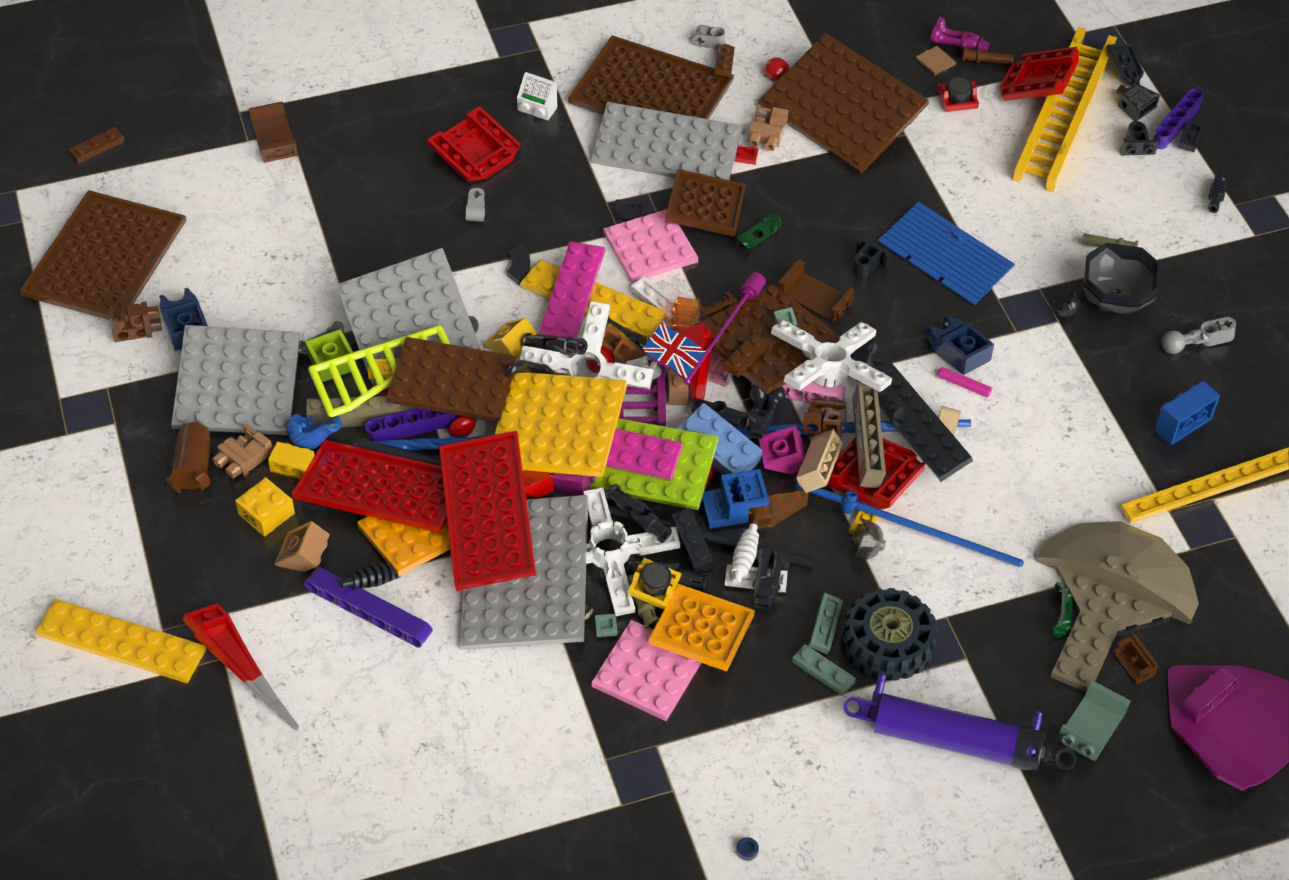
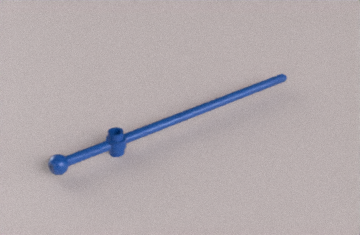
M797 482L795 488L797 492L801 494L806 493ZM822 488L809 492L840 503L842 506L841 511L846 514H852L853 510L857 509L1018 567H1022L1024 564L1022 559L858 502V495L853 491H847L844 496Z

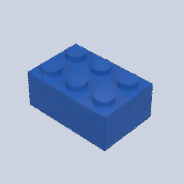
M1204 381L1198 385L1194 384L1187 392L1178 394L1174 400L1166 402L1161 406V412L1156 420L1157 424L1154 431L1171 446L1212 419L1220 395Z

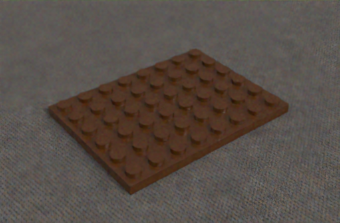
M825 33L758 100V104L761 107L770 108L771 113L773 107L789 110L787 121L789 126L862 174L929 105V100Z
M611 35L568 97V103L603 115L607 102L709 119L732 84L734 74H731V77L714 75L715 68Z
M88 190L21 288L20 294L23 297L110 320L108 308L113 306L115 317L120 319L121 312L127 313L128 307L134 304L187 221L186 215Z

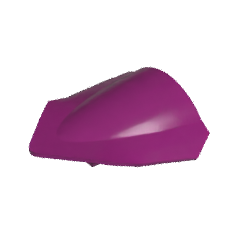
M1176 665L1169 668L1168 695L1171 729L1190 747L1216 778L1243 791L1268 780L1289 762L1288 680L1244 666Z

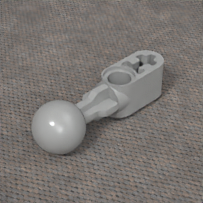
M1230 317L1207 321L1198 329L1191 330L1190 333L1184 335L1178 331H1168L1161 339L1162 349L1169 354H1177L1184 349L1185 345L1191 343L1213 346L1232 341L1235 335L1236 321Z

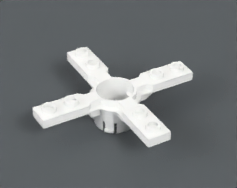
M592 301L583 338L588 344L585 354L578 355L574 352L570 356L560 352L523 346L520 360L545 364L554 372L567 374V376L577 375V363L580 364L585 361L584 358L595 360L598 362V366H601V370L595 378L626 380L627 386L650 390L654 373L653 369L606 362L600 350L610 305Z
M784 320L772 327L771 334L801 349L805 356L810 358V360H806L785 375L784 382L799 391L812 381L824 386L825 379H827L825 386L828 388L834 387V380L836 379V387L841 385L843 379L848 376L878 392L891 385V377L870 367L866 363L854 361L850 357V354L875 336L876 329L868 324L860 322L840 336L837 343H820L811 334Z
M598 488L584 491V495L588 497V514L592 526L590 531L592 533L591 538L587 544L586 564L593 563L597 567L604 569L614 614L620 616L635 613L633 598L627 594L629 583L624 564L632 554L642 556L680 548L676 527H671L672 534L664 543L658 542L652 533L649 534L647 532L627 536V532L620 522L616 521L613 527L604 489ZM604 539H613L622 544L620 549L606 551L605 556L604 550L596 548V544Z

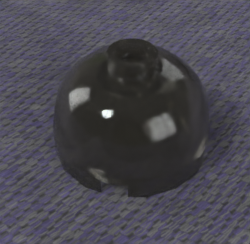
M861 519L863 523H858L853 532L851 544H854V551L850 550V556L868 560L874 558L879 551L884 550L886 540L883 539V532L878 524Z

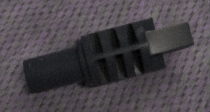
M1223 173L1216 174L1210 186L1208 209L1211 213L1219 211L1220 203L1225 197L1227 180Z

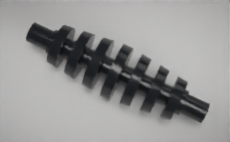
M391 563L374 564L362 568V570H357L355 573L348 574L347 579L340 580L339 584L341 588L351 587L352 590L359 587L362 589L384 585L401 576L397 575Z

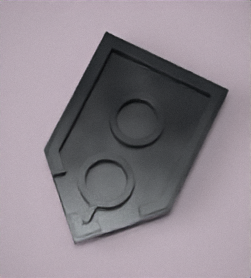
M1132 44L1107 45V51L1118 76L1131 86L1140 84L1144 71Z

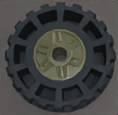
M881 588L874 590L872 593L867 592L861 595V599H856L846 613L842 633V644L846 649L845 653L848 659L853 660V665L858 669H862L868 676L872 675L878 679L879 674L886 675L885 679H891V681H897L899 678H910L913 676V673L921 672L924 669V665H928L932 658L938 635L935 616L930 614L931 609L925 603L923 604L920 598L910 595L907 591H898L895 588L882 590Z

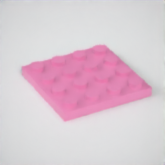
M667 209L603 228V234L631 283L643 277L649 278L698 262V256L679 224L665 221Z
M631 620L593 679L592 687L667 721L701 662L650 645L649 638L653 629H645L644 625Z

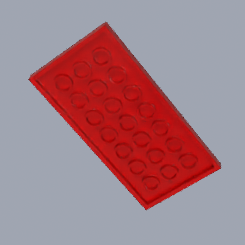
M517 430L439 446L456 591L537 575Z
M329 440L323 441L292 492V497L296 500L437 533L442 532L447 522L442 466Z

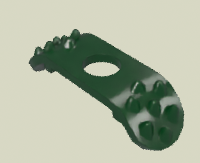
M776 213L768 214L757 225L742 235H738L737 241L744 245V248L753 249L780 228L782 222L780 216ZM760 231L763 234V236L761 238L754 237L753 232Z
M1056 582L1054 587L1062 594L1061 616L1057 618V622L1052 627L1051 632L1056 638H1061L1071 629L1073 604L1071 597L1073 594L1068 593L1069 588L1064 587V583Z

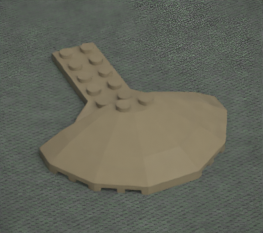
M1121 521L1078 523L1046 540L1036 561L1055 569L1057 574L1061 576L1064 581V587L1069 588L1068 593L1073 594L1071 598L1075 602L1076 610L1079 614L1051 673V678L1084 692H1087L1092 681H1096L1118 631L1134 624L1138 626L1149 623L1153 619L1160 617H1173L1190 624L1199 604L1190 569L1161 537Z

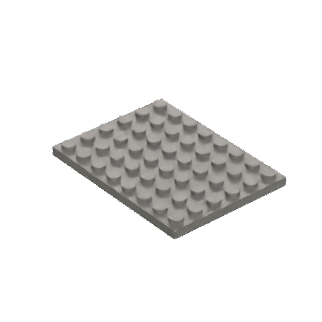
M587 495L527 500L537 575L463 590L460 633L461 650L584 641L588 525Z

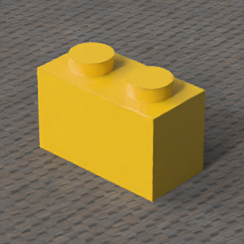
M277 442L268 459L270 471L301 479L315 456L314 451L308 448L292 446L289 443Z

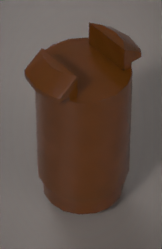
M199 422L185 423L179 428L175 438L171 476L167 477L166 481L172 490L180 494L181 488L188 490L200 488L202 491L211 484L210 477L208 476L211 438L210 431L205 425Z

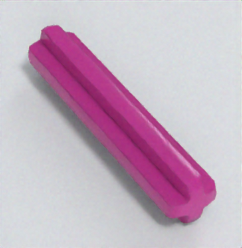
M941 367L938 372L939 378L982 396L989 397L992 392V387L947 368Z

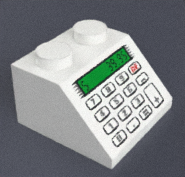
M526 72L517 96V109L538 118L549 120L557 109V82Z

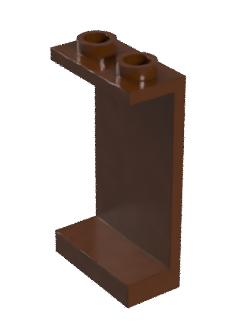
M283 101L249 108L251 123L264 163L298 156L297 144L289 128Z
M798 260L780 279L778 289L782 290L805 309L834 323L837 318L842 317L845 309L853 304L855 299L853 297L854 288L851 287L844 294L804 273L805 263Z

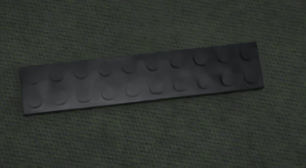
M872 339L850 354L852 360L866 363L892 378L891 385L878 392L879 409L940 483L973 462L972 456Z

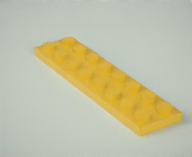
M539 259L521 281V288L550 300L561 267ZM595 282L585 315L588 316L591 301L610 305L608 317L632 333L641 334V337L646 341L666 316V311L597 282Z
M58 599L54 600L36 630V634L39 637L187 684L206 651V647L202 644Z

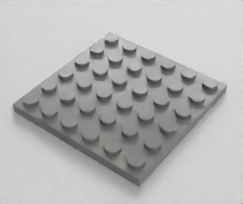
M443 248L336 285L359 350L438 325L443 327L451 345L481 350ZM438 334L427 337L428 341L441 343ZM401 345L391 348L395 359L400 357ZM383 351L373 354L374 359H387ZM363 357V361L368 372V362L366 358ZM370 379V380H371V383H372V385H373L374 382H376V380H375V379Z
M185 325L172 429H179L185 423L199 422L205 425L209 431L245 433L243 424L246 423L261 434L288 435L286 425L288 419L292 416L300 332Z

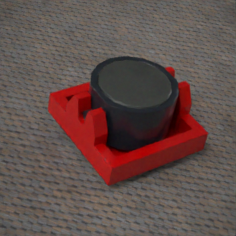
M956 76L949 79L947 83L937 84V91L945 112L976 109L979 107L975 82H971L965 77Z

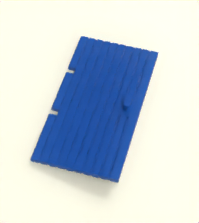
M920 202L913 206L911 210L878 239L879 243L903 259L910 256L909 263L935 280L942 277L941 284L973 305L980 301L1015 266V263Z

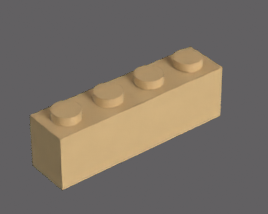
M834 429L816 435L812 439L796 477L799 486L806 493L822 488L828 483L843 445Z

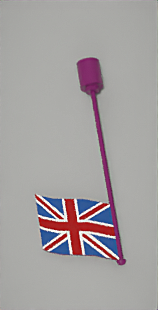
M752 272L740 288L743 298L706 351L692 340L669 328L663 321L642 351L652 360L675 372L684 380V384L689 385L691 378L745 300L756 299L765 286L766 280L764 276L757 272Z

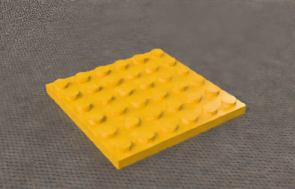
M515 373L495 435L517 430L523 470L603 477L627 382L626 380Z

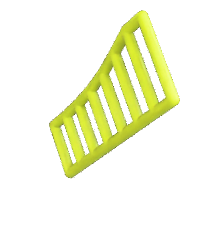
M438 325L310 366L309 373L327 415L334 417L350 412L369 398L390 387L393 376L384 381L373 354L383 351L394 374L397 362L391 348L400 345L403 347L406 337L428 340L427 337L438 334L441 343L450 344L443 327ZM365 357L377 383L370 390H367L354 361L356 359ZM348 364L361 395L352 402L338 372L337 365ZM328 368L344 403L343 406L334 409L318 374L319 371Z

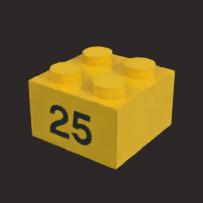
M266 477L235 500L238 514L264 537L295 514L292 499Z

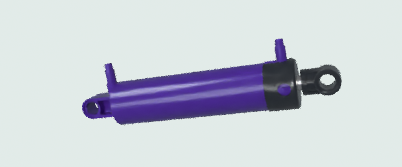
M879 674L872 700L850 697L843 705L844 712L848 716L876 723L874 733L1009 765L1013 768L1033 773L1038 771L1041 759H1043L1042 764L1059 767L1063 770L1071 769L1076 763V755L1071 748L1047 743L1046 747L1044 746L1046 732L1040 730L1042 712L1039 711L1035 712L1030 728L885 694L883 693L886 682V675ZM850 701L857 702L859 704V711L855 713L848 710V703ZM1067 752L1071 755L1069 763L1063 764L1059 761L1061 753Z

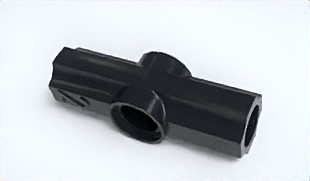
M696 398L693 402L692 413L705 403L733 427L744 429L747 425L748 413L729 408L724 401L709 402Z

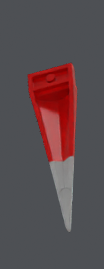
M218 603L184 614L183 621L195 633L194 637L295 731H298L299 725L263 676L229 614Z

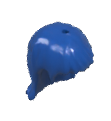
M294 414L288 419L286 430L295 446L311 450L318 447L328 435L339 430L343 425L342 420L337 415L328 418L322 423L312 424L310 420L313 416L304 418L300 414Z

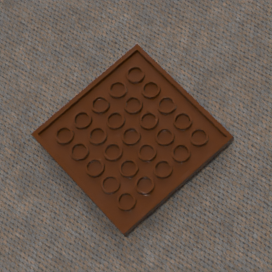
M774 284L762 289L756 299L745 300L712 348L717 355L726 361L752 334L768 340L769 347L742 373L744 377L765 394L786 384L784 382L785 375L806 360H810L801 349L771 334L772 327L776 325L773 315L775 311L792 307L797 321L796 327L811 334L820 343H837L840 335L782 290L778 289ZM739 302L695 325L702 323L709 328L713 335L712 342Z

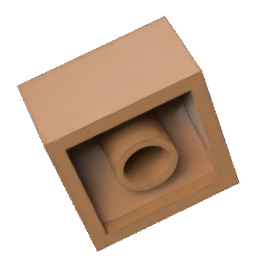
M312 521L287 532L275 565L302 572L318 567L321 562V555L328 545L327 540L330 534Z

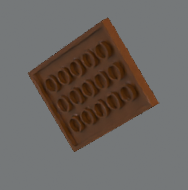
M406 337L386 401L393 404L499 422L514 376L506 377L504 375L505 369H509L510 364H515L518 357Z

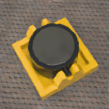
M644 558L634 574L627 594L665 610L681 578V573L668 568L663 563L653 562Z

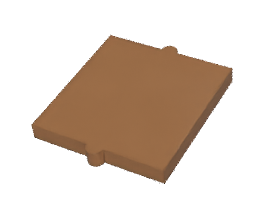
M938 46L925 50L924 53L916 56V60L934 76L956 65V62Z

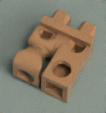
M756 106L755 121L752 120L749 129V146L757 148L759 143L765 144V149L769 151H774L776 147H779L787 125L789 110L773 107L771 116L770 108ZM759 110H765L768 114H761Z
M246 423L243 424L245 437L240 435L237 440L232 437L226 439L223 444L221 443L217 446L219 452L213 457L214 464L219 468H222L227 463L230 464L225 470L232 479L240 473L246 476L250 470L266 459L273 451L271 441Z

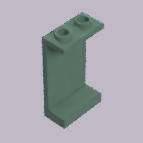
M1092 681L1085 697L1067 724H1063L1057 741L1096 761L1123 719L1131 701Z

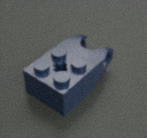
M188 287L184 288V297L178 301H170L164 295L159 296L162 319L175 351L182 349L185 325L208 326L196 295Z
M945 316L942 324L945 329H939L935 326H926L924 328L923 334L931 348L963 375L988 363L992 359L994 343L969 323L965 324L961 320Z

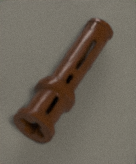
M963 47V62L969 60L976 63L983 61L1013 64L1014 54L982 51L981 48L975 50Z

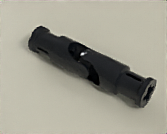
M525 333L521 339L522 347L528 346L567 354L576 352L578 355H583L588 348L587 341L584 338L574 339L569 336L558 338L555 335H532V333Z
M613 484L606 492V498L613 500L621 511L634 520L647 533H652L658 542L664 543L669 539L672 534L671 528L665 527L657 516L640 504L632 495L622 491L619 485Z
M630 557L627 575L635 574L639 564L641 565L642 562ZM666 565L668 568L674 570L673 567ZM674 570L681 573L678 584L689 588L702 589V592H706L709 574L704 576L695 574L691 570Z

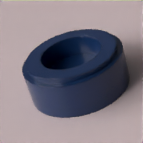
M750 837L739 840L736 848L739 858L751 861L757 857L759 845L756 840Z

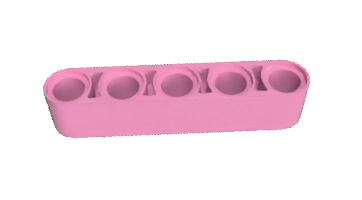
M826 380L824 386L812 381L800 391L788 384L778 387L785 391L786 398L811 403L812 400H818L819 398L833 402L843 401L846 393V388L842 384L835 387L834 382V387H826Z

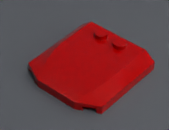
M1077 46L1023 54L1021 56L1022 60L1014 62L1007 71L1000 85L1001 96L1004 101L1063 94L1079 63Z
M480 106L469 112L464 121L445 133L440 131L427 139V145L467 182L487 179L511 163L520 148V143Z
M855 437L839 453L827 484L829 487L844 494L847 491H853L857 493L858 500L880 510L887 509L896 502L925 470V463H921L917 459L914 451L882 438L886 475L879 489L861 487Z

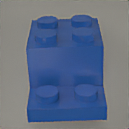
M760 469L721 475L720 489L703 492L701 499L709 529L747 523L749 508L769 505V498Z

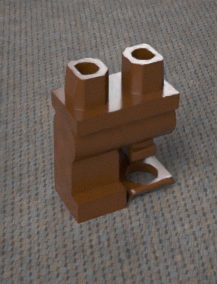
M147 301L141 302V304L130 305L127 313L121 312L120 319L115 317L113 306L108 308L115 342L140 339L146 336L147 338H153L152 332L162 331L158 306L148 307Z
M821 398L812 400L808 412L804 414V433L821 434V423H823V433L834 429L840 439L843 425L847 420V403L842 400L833 402ZM809 423L815 424L818 430L810 431L807 425Z

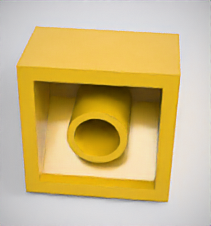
M526 317L508 321L483 343V346L491 352L519 357L523 348L521 344L523 335L525 333L537 335V332Z

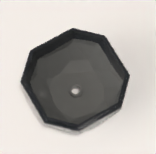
M1106 243L1086 255L1083 289L1087 300L1105 311L1130 313L1140 310L1155 301L1159 295L1160 262L1143 247Z

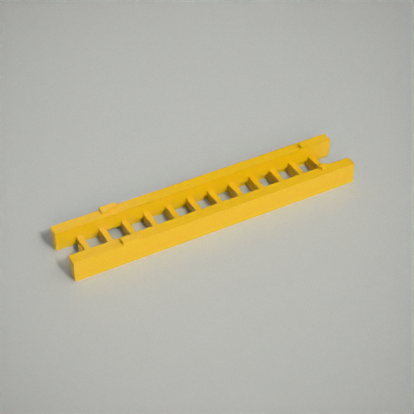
M1078 27L1069 47L1077 46L1079 54L1098 59L1097 61L1079 55L1078 66L1094 71L1076 67L1072 76L1089 80V82L1071 77L1067 86L1085 92L1066 87L1063 94H1061V96L1078 100L1080 103L1059 98V95L1047 96L1016 165L1013 181L1020 182L1026 172L1046 178L1045 187H1047V191L1054 192L1109 63L1110 55L1106 46L1116 44L1117 37L1109 35L1103 50L1082 45L1086 29ZM1054 106L1074 111L1076 113L1072 114L1062 110L1055 109ZM1049 117L1063 120L1071 124L1067 125L1064 123L1050 120ZM1044 128L1064 133L1066 136L1045 131ZM1042 139L1061 145V147L1039 142V140ZM1037 150L1057 157L1056 159L1034 153V151ZM1029 162L1051 167V170L1031 165Z

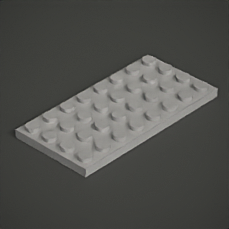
M607 102L591 163L673 178L676 177L677 169L730 181L742 133V125Z

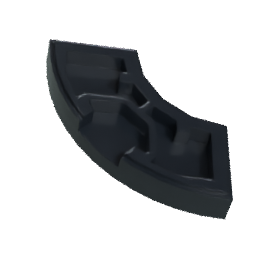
M521 243L507 252L512 264L506 273L518 285L521 284V281L530 272V255Z

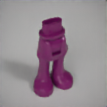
M939 17L930 38V42L955 45L962 50L963 47L975 50L981 48L982 51L987 52L990 45L989 42L983 41L984 38L980 39V36L969 31L961 32L947 28L946 21L942 17Z

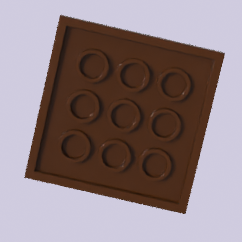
M677 169L665 221L735 237L746 184Z

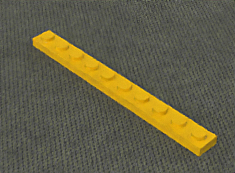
M1289 447L1123 503L1120 509L1131 524L1289 469Z

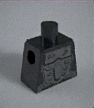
M1134 84L1130 88L1120 85L1116 90V93L1120 95L1119 108L1133 121L1140 120L1157 108L1160 95L1140 84Z

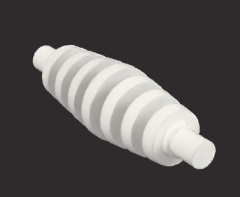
M750 524L749 529L744 530L734 550L731 574L733 576L732 583L735 585H739L741 579L747 577L756 558L759 534L756 532V524Z

